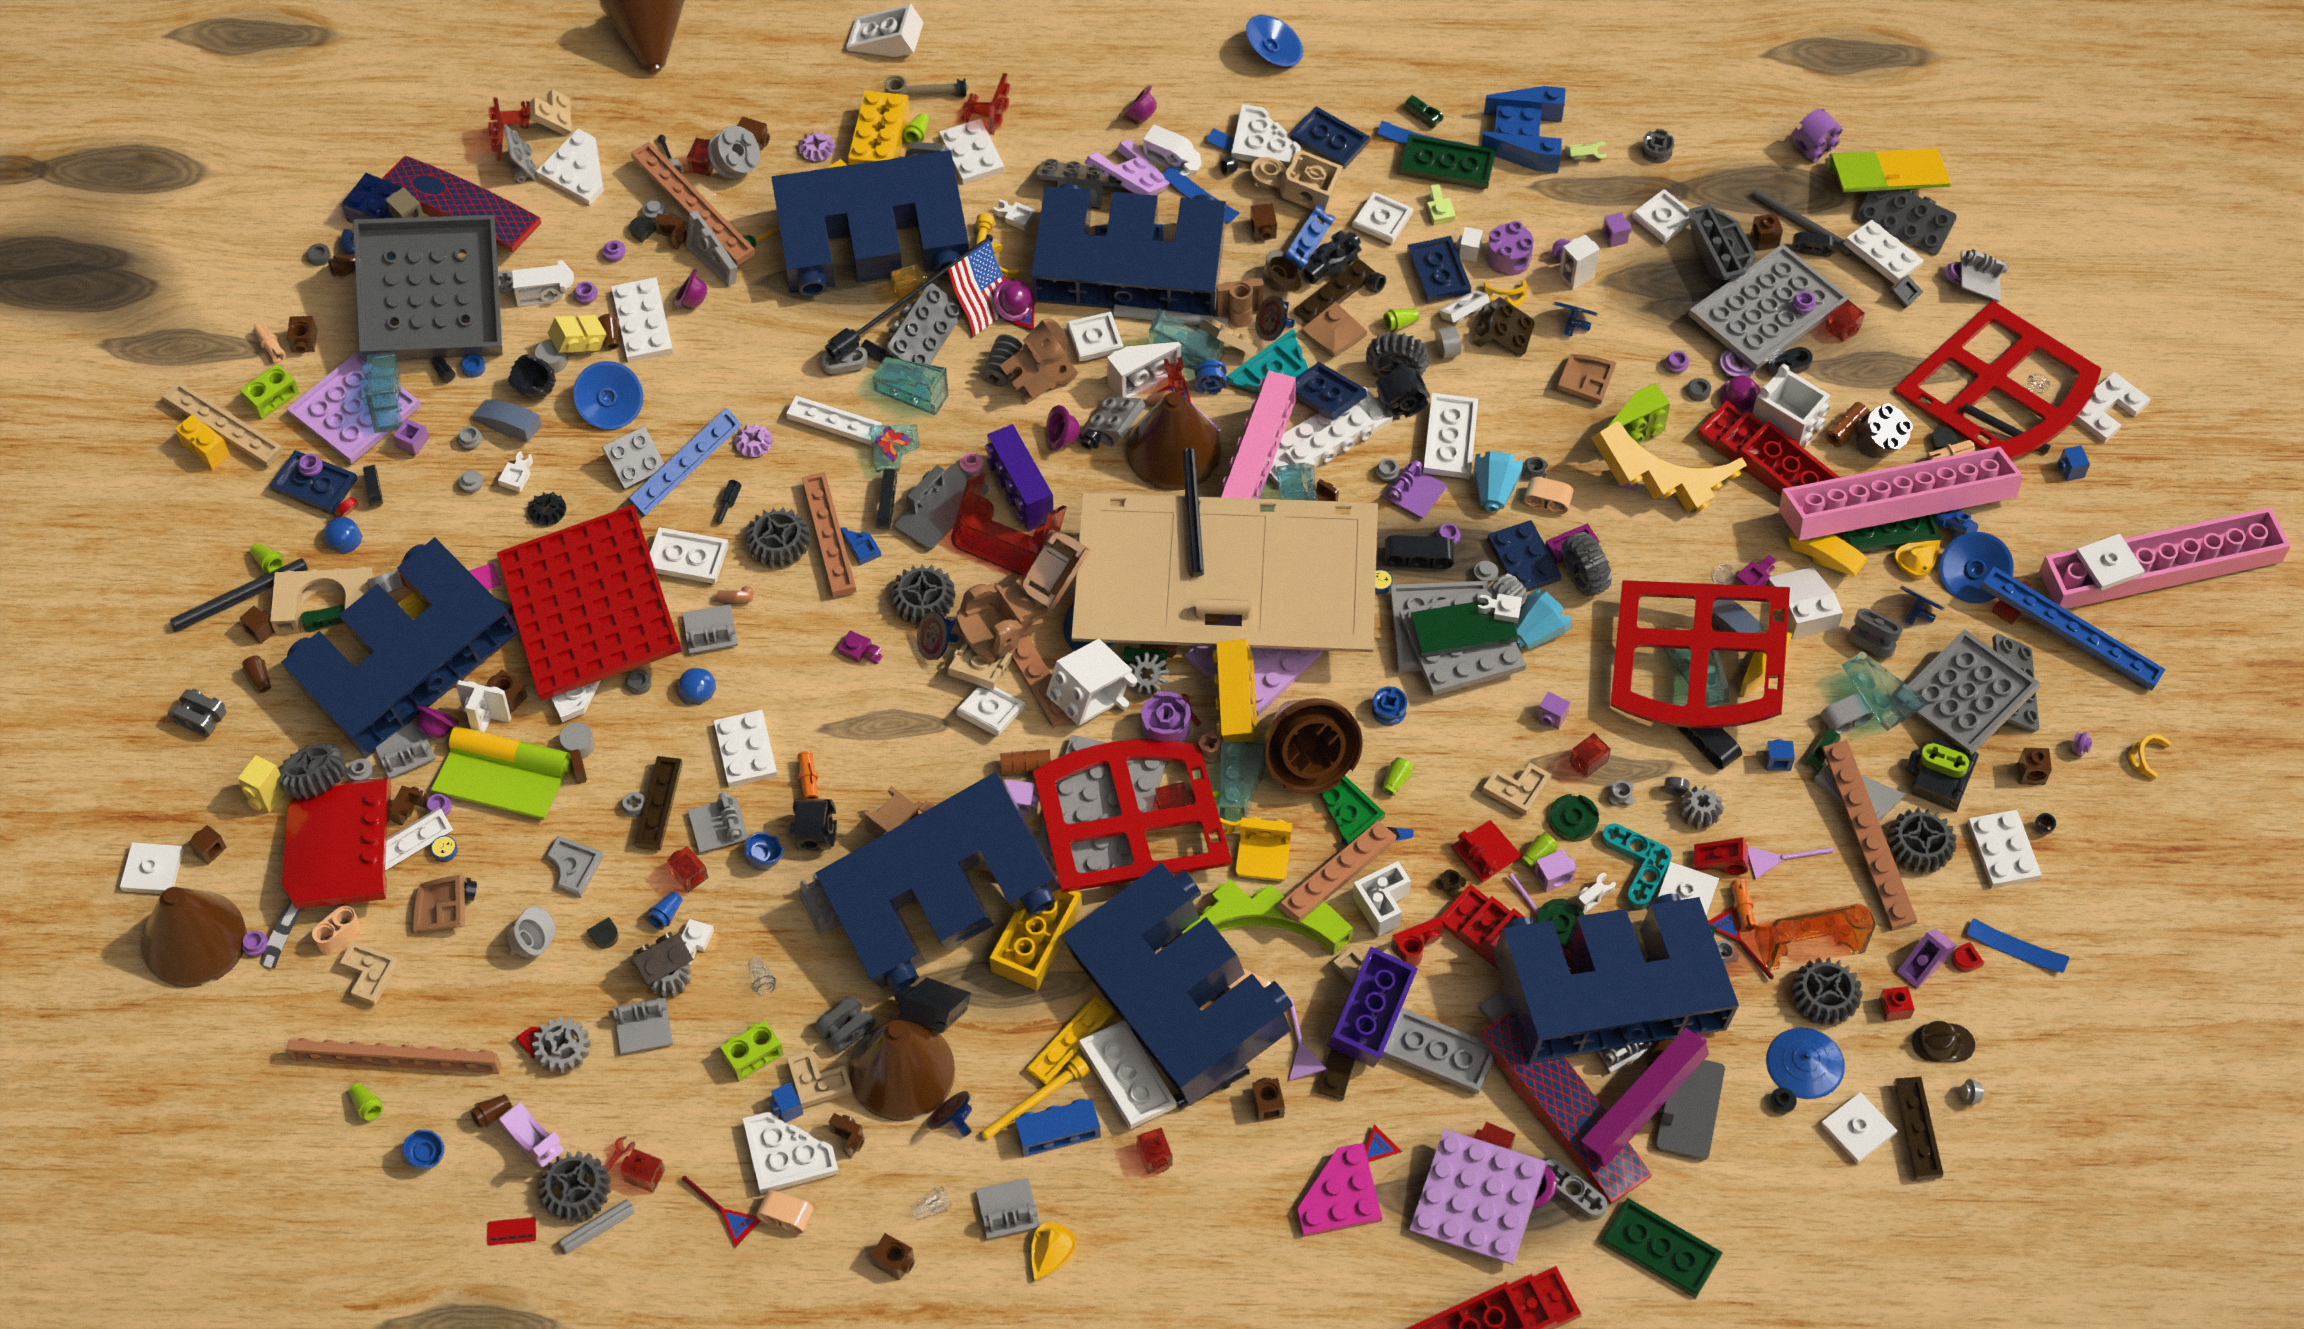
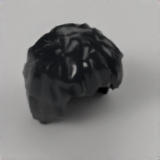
M525 354L514 362L515 364L511 367L508 382L520 395L535 400L545 397L553 391L556 382L555 373L546 361L534 355Z

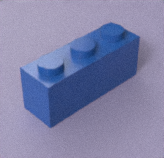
M1077 1099L1069 1105L1061 1107L1054 1105L1048 1107L1045 1111L1037 1113L1026 1112L1015 1118L1016 1131L1023 1157L1101 1138L1100 1124L1092 1099Z

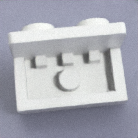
M458 680L456 684L463 712L467 713L468 725L471 729L485 732L491 719L510 722L511 715L505 691L497 687L478 685L472 681Z

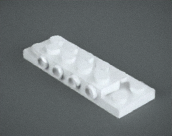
M1364 386L1367 397L1336 419L1331 420L1318 413L1285 432L1268 477L1280 489L1302 475L1313 472L1316 467L1324 462H1330L1341 452L1349 451L1358 442L1369 439L1373 433L1392 423L1393 417H1389L1381 403Z

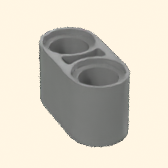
M1858 693L1827 706L1820 713V717L1829 729L1841 735L1867 723L1873 717V712Z

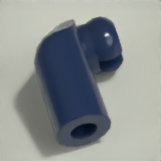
M349 229L342 231L338 244L339 250L344 255L355 254V246L351 242L354 233Z

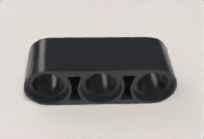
M1392 535L1385 539L1384 561L1386 565L1391 567L1448 569L1454 565V541L1446 537Z
M1677 727L1717 769L1723 770L1742 756L1739 744L1723 728Z

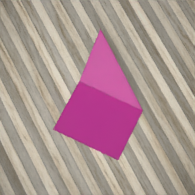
M494 563L469 571L487 590L502 585Z

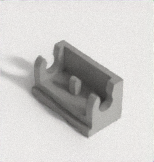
M814 874V881L812 883L806 884L805 880L800 882L801 891L799 895L818 934L821 935L842 926L820 881L816 874Z

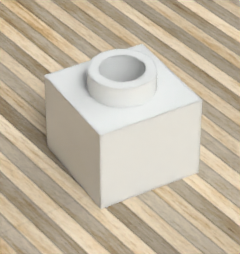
M1465 227L1463 236H1458L1456 249H1460V259L1477 262L1483 230Z

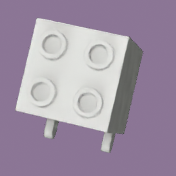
M1782 364L1772 380L1760 389L1752 414L1764 424L1769 420L1800 446L1804 445L1806 447L1811 442L1813 433L1815 431L1819 432L1826 423L1824 417L1830 409L1828 405L1830 394L1789 371V367Z
M1097 639L1056 661L1046 695L1079 726L1116 705L1120 709H1128L1129 701L1123 695L1127 684L1131 687L1136 686L1137 678L1131 673L1132 669L1105 643Z

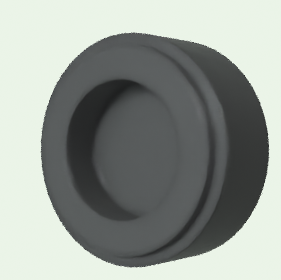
M318 243L308 248L307 257L312 265L323 266L328 263V259H331V253L328 246Z
M1695 378L1689 382L1687 394L1692 400L1702 402L1709 398L1711 384L1707 380Z
M634 670L626 678L628 690L635 695L645 694L652 686L651 677L645 670Z
M1668 777L1665 779L1664 790L1667 793L1683 796L1686 791H1689L1690 782L1681 777Z

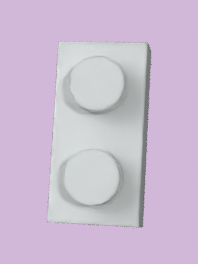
M1474 290L1440 309L1439 313L1444 320L1452 323L1460 322L1464 319V316L1480 311L1490 300L1488 294Z

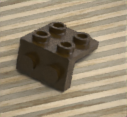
M1498 297L1490 304H1485L1480 311V321L1474 330L1475 337L1473 343L1481 347L1490 340L1495 339L1517 355H1524L1535 324L1533 318L1501 297Z
M668 932L655 941L657 945L650 948L646 944L632 953L634 957H632L630 963L636 965L646 985L693 961L679 933L673 935L671 932Z

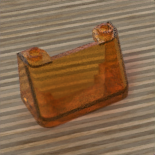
M1840 905L1762 920L1757 924L1754 935L1763 964L1769 971L1779 969L1780 958L1787 956L1789 951L1787 943L1833 935L1836 946L1847 945L1851 948L1852 955L1865 953L1876 923L1872 912L1865 905Z

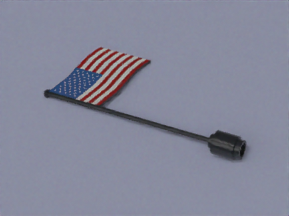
M987 234L985 239L858 331L845 328L829 339L828 344L825 345L828 355L834 361L845 358L860 346V334L946 272H948L954 294L968 320L972 338L1002 317L994 306V293L998 284L1005 280V277L991 244L993 236Z

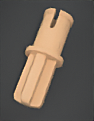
M265 323L255 324L253 331L261 342L260 346L268 352L273 362L279 363L282 361L279 354L285 359L286 353L278 344V338L272 335Z
M1971 440L1954 445L1947 444L1945 448L1927 452V461L1974 452L1975 447Z

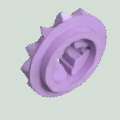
M813 131L811 135L805 134L804 138L799 141V151L808 160L821 161L833 153L834 141L831 139L830 134L825 135L823 131L820 133ZM814 142H818L819 150L814 146Z
M1727 349L1721 355L1719 363L1721 364V370L1726 372L1727 377L1730 375L1734 377L1742 375L1748 377L1754 374L1755 370L1730 349ZM1737 361L1738 364H1742V368L1734 365V362Z
M756 423L750 427L745 425V428L738 430L737 436L734 437L736 449L742 455L748 457L761 456L772 445L771 432L765 426L759 427ZM757 436L758 441L753 440L749 442V437L754 438Z

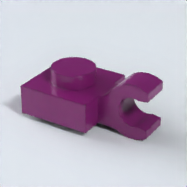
M1768 555L1758 565L1751 561L1736 575L1735 581L1740 585L1764 586L1770 580L1769 574L1775 569L1773 564L1776 563V560Z
M851 630L837 648L839 654L859 663L864 657L878 664L883 655L879 654L881 648L872 644L871 639Z

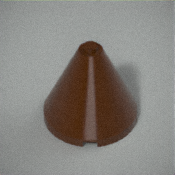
M599 0L600 7L642 67L651 73L661 71V68L666 64L685 0Z
M1172 392L1165 395L1133 427L1127 441V457L1134 473L1144 482L1147 479L1157 484V488L1163 490H1185L1182 450L1184 448H1193L1195 450L1197 484L1199 485L1211 476L1212 470L1216 465L1218 466L1221 457V441L1212 423L1182 394Z
M1322 698L1287 701L1279 707L1264 737L1263 758L1265 765L1273 779L1291 792L1309 795L1328 791L1341 784L1340 779L1349 770L1353 772L1358 764L1363 746L1361 729L1353 715L1344 706L1335 701Z
M170 887L160 895L143 930L141 940L143 957L154 975L170 985L178 987L202 986L201 982L214 977L217 980L220 979L238 963L244 953L242 946L243 938L247 934V928L241 912L228 898L208 891Z
M893 1020L875 1028L858 1043L850 1061V1081L858 1101L869 1112L887 1120L909 1121L913 1120L914 1116L925 1112L928 1114L933 1112L945 1101L954 1083L955 1063L948 1043L937 1031L913 1021Z

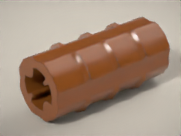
M1855 402L1826 431L1825 437L1828 442L1835 447H1841L1855 433L1858 420L1870 412L1867 406L1861 402Z
M1050 749L1000 753L1002 775H1027L1051 761Z

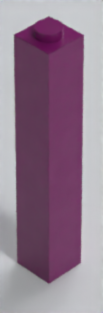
M1685 1028L1581 1140L1584 1152L1605 1168L1709 1055L1707 1040L1700 1033H1693Z

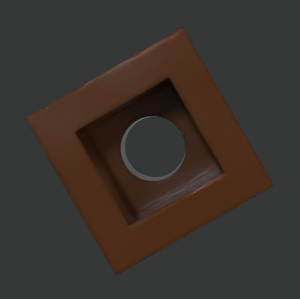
M253 606L239 618L244 630L260 644L275 633L270 622L271 615L265 610L261 612L257 607Z
M208 825L202 830L197 831L189 841L194 854L207 865L227 848L221 835Z

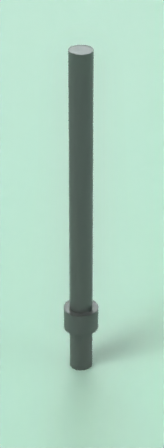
M1756 189L1753 192L1752 197L1813 233L1832 236L1836 240V246L1841 248V252L1848 256L1853 255L1866 263V261L1843 244L1844 239L1762 191Z

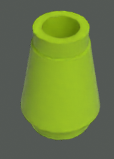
M919 113L904 128L903 136L908 143L923 141L929 122L928 116Z
M1415 308L1389 309L1388 312L1383 314V323L1388 331L1392 330L1395 332L1419 320V314Z
M256 543L251 547L250 554L264 572L270 573L283 567L284 560L279 552L260 543Z
M1396 757L1394 761H1391L1382 790L1391 796H1395L1413 774V765L1400 757Z
M1546 832L1542 835H1537L1521 858V861L1529 869H1532L1536 864V860L1555 853L1558 844Z
M356 1083L350 1087L349 1094L359 1117L367 1121L378 1118L383 1112L382 1100L363 1086L362 1083Z

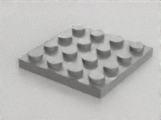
M1487 581L1391 585L1390 593L1398 672L1422 671L1400 620V611L1487 588Z
M1492 587L1400 611V620L1432 696L1525 671L1526 664L1516 642L1424 658L1421 656L1411 621V612L1479 601L1481 595H1487L1494 599L1496 596Z
M1964 629L1896 697L1898 702L1972 755L2040 688V683Z

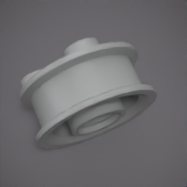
M729 126L710 139L708 157L711 165L720 175L729 179H738L757 167L760 160V149L752 132L740 126Z

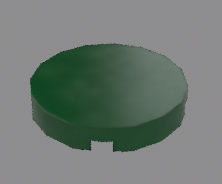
M1566 794L1557 798L1551 805L1548 817L1549 824L1553 832L1560 838L1571 842L1583 841L1590 838L1597 830L1599 823L1598 808L1593 801L1585 796Z
M1552 899L1542 905L1537 913L1535 923L1552 920L1560 945L1564 949H1568L1567 940L1576 917L1585 914L1578 905L1570 903L1569 900Z

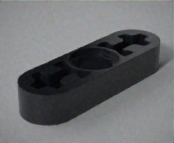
M884 468L877 516L878 529H891L897 487V469Z

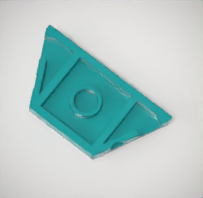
M1291 329L1227 375V382L1260 393L1258 392L1260 381L1262 378L1266 379L1268 371L1296 378L1308 370L1306 360L1302 356L1301 346L1296 339L1295 330Z

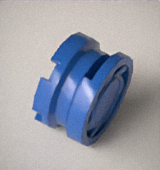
M1205 360L1195 366V388L1202 393L1209 391V394H1216L1221 392L1222 388H1226L1227 369L1224 363L1218 360Z
M1390 686L1379 689L1373 697L1372 714L1374 719L1385 726L1397 725L1404 720L1407 708L1405 693L1396 687Z

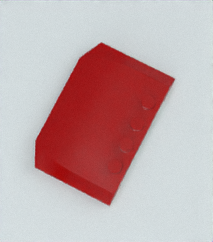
M390 777L339 782L334 784V788H329L326 790V793L322 792L317 797L311 796L309 799L303 797L299 800L295 797L292 799L287 807L282 886L295 909L386 899L387 878L385 864L388 803H391Z

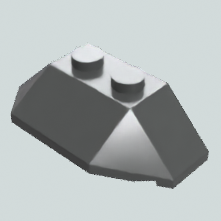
M1711 204L1689 209L1688 215L1693 243L1710 276L1720 280H1727L1745 275L1756 254L1739 222L1726 213L1716 210Z

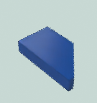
M845 527L840 528L844 540L859 565L881 557V551L871 534L849 531Z

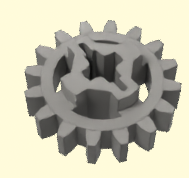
M559 1016L558 1022L555 1023L550 1018L548 1019L549 1026L546 1027L541 1024V1033H534L536 1042H533L532 1046L533 1050H536L534 1053L535 1059H541V1067L549 1064L550 1072H554L556 1067L560 1068L561 1074L564 1073L565 1067H569L571 1071H574V1064L583 1065L582 1056H589L587 1048L591 1047L590 1039H586L589 1037L588 1031L582 1030L581 1022L574 1025L572 1017L567 1022H563V1017ZM572 1033L578 1038L579 1043H577V1040L572 1039ZM544 1046H546V1049L551 1050V1056L546 1053Z

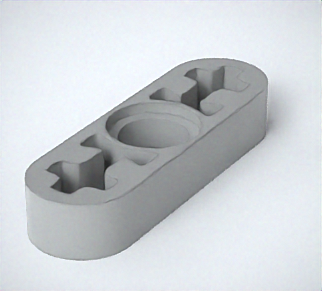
M1554 1159L1546 1161V1166L1551 1170L1555 1169L1557 1171L1555 1193L1588 1219L1598 1220L1605 1215L1607 1200L1601 1193L1561 1162ZM1563 1177H1566L1562 1183V1186H1559L1560 1180L1562 1181ZM1576 1184L1581 1192L1575 1196L1570 1195L1566 1191V1186ZM1585 1193H1587V1199L1584 1198L1583 1203H1581L1580 1201L1583 1199ZM1597 1202L1600 1204L1599 1209H1590V1203L1595 1204Z

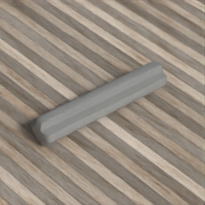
M628 1200L622 1201L559 1240L560 1246L565 1253L573 1251L634 1213L633 1206Z

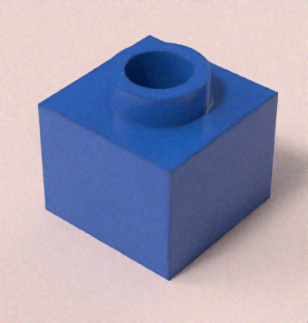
M2081 445L2063 449L2058 460L2059 471L2064 474L2066 481L2085 478L2090 466Z
M1776 739L1767 742L1764 752L1766 771H1791L1795 760L1793 741Z
M790 1082L771 1091L773 1101L769 1102L774 1115L781 1116L783 1122L787 1123L804 1115L801 1102Z

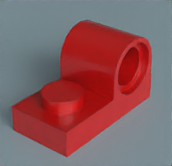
M1743 837L1694 844V867L1697 871L1723 868L1730 875L1745 874L1748 872V845Z
M1440 917L1393 934L1391 948L1402 961L1415 967L1418 966L1422 961L1424 943L1432 944L1442 937L1443 923ZM1407 949H1414L1416 952H1415V953H1409V952H1407L1406 950H1407Z

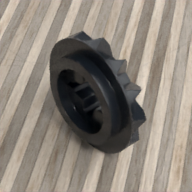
M543 491L542 495H534L533 501L529 502V517L539 525L555 524L566 513L565 501L561 495L558 496L554 492L546 494ZM550 503L551 508L543 511L542 507H546Z

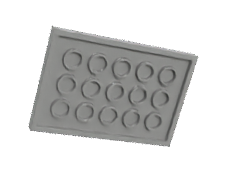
M1782 244L1750 266L1745 275L1733 278L1689 310L1688 316L1756 371L1779 352L1788 348L1847 305L1850 297ZM1807 291L1814 296L1816 305L1813 311L1801 313L1794 309L1792 301L1799 292Z
M1071 735L1065 755L1106 742ZM1129 760L1127 765L1138 808L1141 812L1152 811L1167 761ZM1106 764L1081 771L1056 783L1064 821L1067 824L1121 815L1110 769ZM1043 821L1037 842L1046 859L1054 862ZM1124 835L1077 842L1070 845L1075 867L1079 873L1133 864L1128 839ZM1130 882L1114 884L1111 886H1116L1125 889L1130 885Z

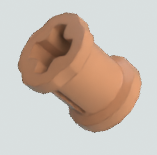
M1212 732L1203 734L1199 740V747L1206 763H1215L1221 757V738Z

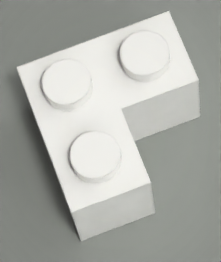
M1399 861L1354 882L1352 897L1378 937L1400 926L1402 911L1396 901L1409 896L1411 880Z

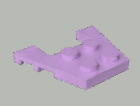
M1131 139L1121 142L1116 149L1129 160L1115 166L1099 152L1089 155L1084 162L1089 167H1092L1094 164L1101 168L1103 175L1106 177L1112 175L1118 181L1121 180L1120 185L1135 194L1156 195L1165 191L1170 184Z

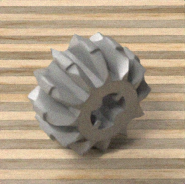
M1508 573L1498 577L1490 586L1496 598L1498 594L1522 597L1520 612L1529 597L1522 582H1519L1515 576Z
M1144 653V662L1140 656H1136L1135 661L1138 663V666L1129 663L1128 666L1135 670V673H1131L1137 678V684H1140L1137 692L1142 693L1146 686V692L1150 695L1152 694V685L1157 692L1161 691L1158 681L1162 684H1167L1168 681L1162 678L1161 675L1169 674V670L1161 671V667L1165 666L1166 662L1161 661L1157 664L1159 655L1155 654L1150 661L1149 653ZM1144 668H1146L1147 670L1153 669L1154 674H1151L1153 676L1152 679L1143 678L1142 673H1145L1143 671Z
M1706 785L1702 790L1694 786L1692 791L1685 792L1684 799L1680 803V809H1682V818H1688V825L1697 823V828L1699 829L1704 824L1709 829L1712 822L1717 823L1720 820L1724 807L1721 805L1722 796H1716L1715 789L1709 792Z
M684 965L649 984L652 986L653 992L655 994L661 992L664 998L668 993H672L676 997L677 990L685 992V984H690L691 981L689 975L691 973L690 966Z

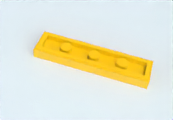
M1094 996L1026 1068V1072L1043 1086L1051 1082L1069 1064V1061L1075 1058L1081 1051L1078 1046L1079 1040L1099 1032L1114 1016V1010Z

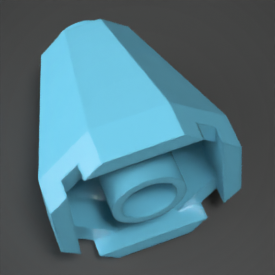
M1487 451L1484 457H1480L1481 453L1476 454L1474 476L1480 505L1485 507L1486 511L1498 512L1499 509H1504L1521 477L1523 461L1519 459L1517 463L1514 461L1515 456L1509 453Z
M1536 588L1529 595L1519 614L1518 623H1514L1518 634V642L1516 644L1519 648L1524 647L1529 650L1566 634L1572 628L1571 618L1568 614L1565 617L1562 615L1561 612L1564 608L1548 592L1544 590L1541 592L1540 589Z

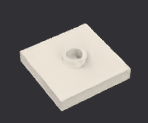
M1665 189L1632 214L1633 219L1664 244L1690 225L1689 208Z
M1373 191L1353 221L1352 227L1393 244L1412 216L1413 208Z
M1112 312L1067 321V328L1079 362L1107 356L1114 351L1124 348Z
M2121 534L2078 548L2076 551V555L2100 591L2141 577L2145 572Z
M978 686L957 708L956 715L998 737L1024 709L1025 702L997 687L992 690Z
M132 843L120 884L121 890L125 892L162 894L167 888L174 887L184 852L182 846Z
M1670 862L1658 897L1670 893L1678 894L1681 900L1700 897L1707 916L1719 878Z
M1861 1092L1821 1123L1822 1128L1856 1164L1864 1160L1897 1133L1892 1124Z

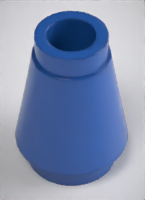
M671 891L649 909V914L647 915L649 922L659 929L669 926L680 904L683 902L682 897L678 893Z

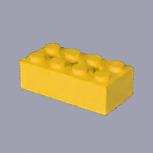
M874 91L864 92L848 157L849 165L900 157L904 140L903 130L907 126L910 115L908 95Z
M1246 639L1218 641L1217 650L1213 651L1214 665H1217L1218 674H1214L1215 687L1219 690V697L1215 699L1216 710L1220 712L1221 718L1220 721H1217L1218 736H1221L1222 744L1226 743L1229 751L1258 749L1253 653Z
M1058 889L1052 893L1056 902L1048 909L1032 916L1028 915L1025 908L1019 912L1015 911L990 956L991 972L1038 991L1064 942L1061 935L1071 929L1082 909V894L1077 891L1061 893V890Z

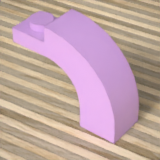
M521 1102L496 1120L518 1148L539 1167H544L563 1151V1148L558 1143L560 1138L556 1133L546 1132Z

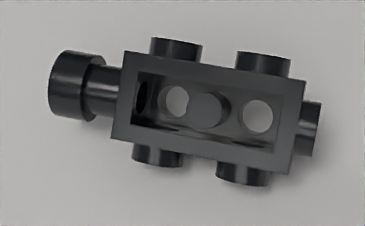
M1338 231L1331 236L1332 240L1328 244L1324 243L1316 248L1315 251L1317 253L1310 257L1313 264H1309L1302 270L1304 278L1310 284H1315L1324 276L1331 275V277H1335L1340 274L1345 263L1351 264L1359 258L1357 254L1362 250L1359 246L1361 240L1357 234L1351 231Z

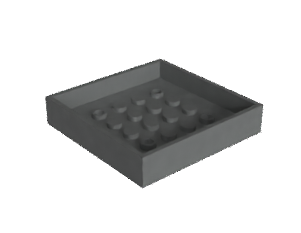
M495 215L353 220L361 361L461 357L472 354L480 356L503 355ZM463 252L466 254V256L460 258L458 257V254ZM389 255L396 257L394 260L387 259ZM463 318L470 319L468 323H463L461 320ZM393 320L399 322L397 326H392L390 323Z

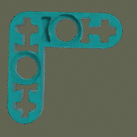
M1615 823L1609 824L1604 828L1602 834L1603 844L1607 848L1642 864L1628 891L1627 903L1632 909L1643 910L1649 905L1671 862L1672 852L1665 845ZM1613 833H1616L1618 836L1614 840L1610 839V835L1612 836ZM1625 838H1628L1627 841H1626V845H1625V846L1622 845V843L1624 842ZM1638 842L1642 844L1644 849L1640 852L1633 851L1630 848V844ZM1661 854L1664 858L1660 860L1658 867L1654 865L1656 857ZM1652 873L1656 876V880L1654 882H1647L1643 879L1642 875ZM1641 888L1645 889L1643 897L1639 901L1635 900V896L1639 894Z

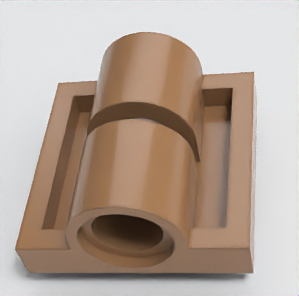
M1262 278L1216 284V316L1229 318L1230 323L1235 327L1248 326L1252 321V315L1257 314L1263 302L1264 285Z

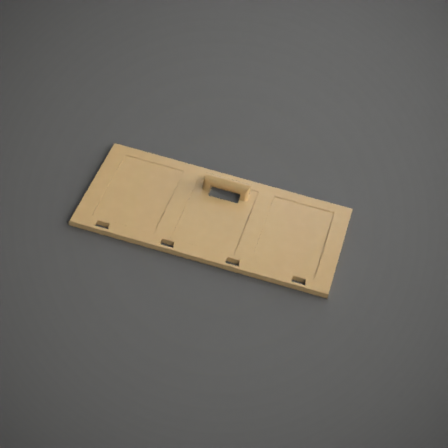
M1083 493L1079 543L1089 548L1090 551L1077 571L1072 641L1093 642L1100 639L1102 642L1217 647L1218 641L1246 639L1250 648L1373 652L1378 503L1198 497L1204 575L1194 577L1191 575L1185 496ZM1110 501H1125L1124 507L1110 506ZM1260 506L1275 507L1274 512H1260ZM1335 509H1350V515L1335 514ZM1205 614L1242 615V626L1205 625Z

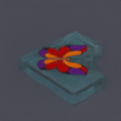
M917 424L873 425L870 427L875 472H884V468L897 469V472H899L903 455L920 447Z

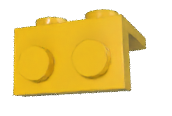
M1242 817L1236 875L1246 878L1284 881L1287 876L1292 823H1287L1283 820L1270 821L1261 820L1258 817Z

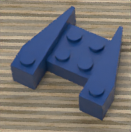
M1539 86L1486 95L1484 115L1496 116L1495 131H1483L1481 146L1496 149L1495 157L1535 171L1558 173L1562 138L1539 136L1540 121L1562 122L1566 88Z

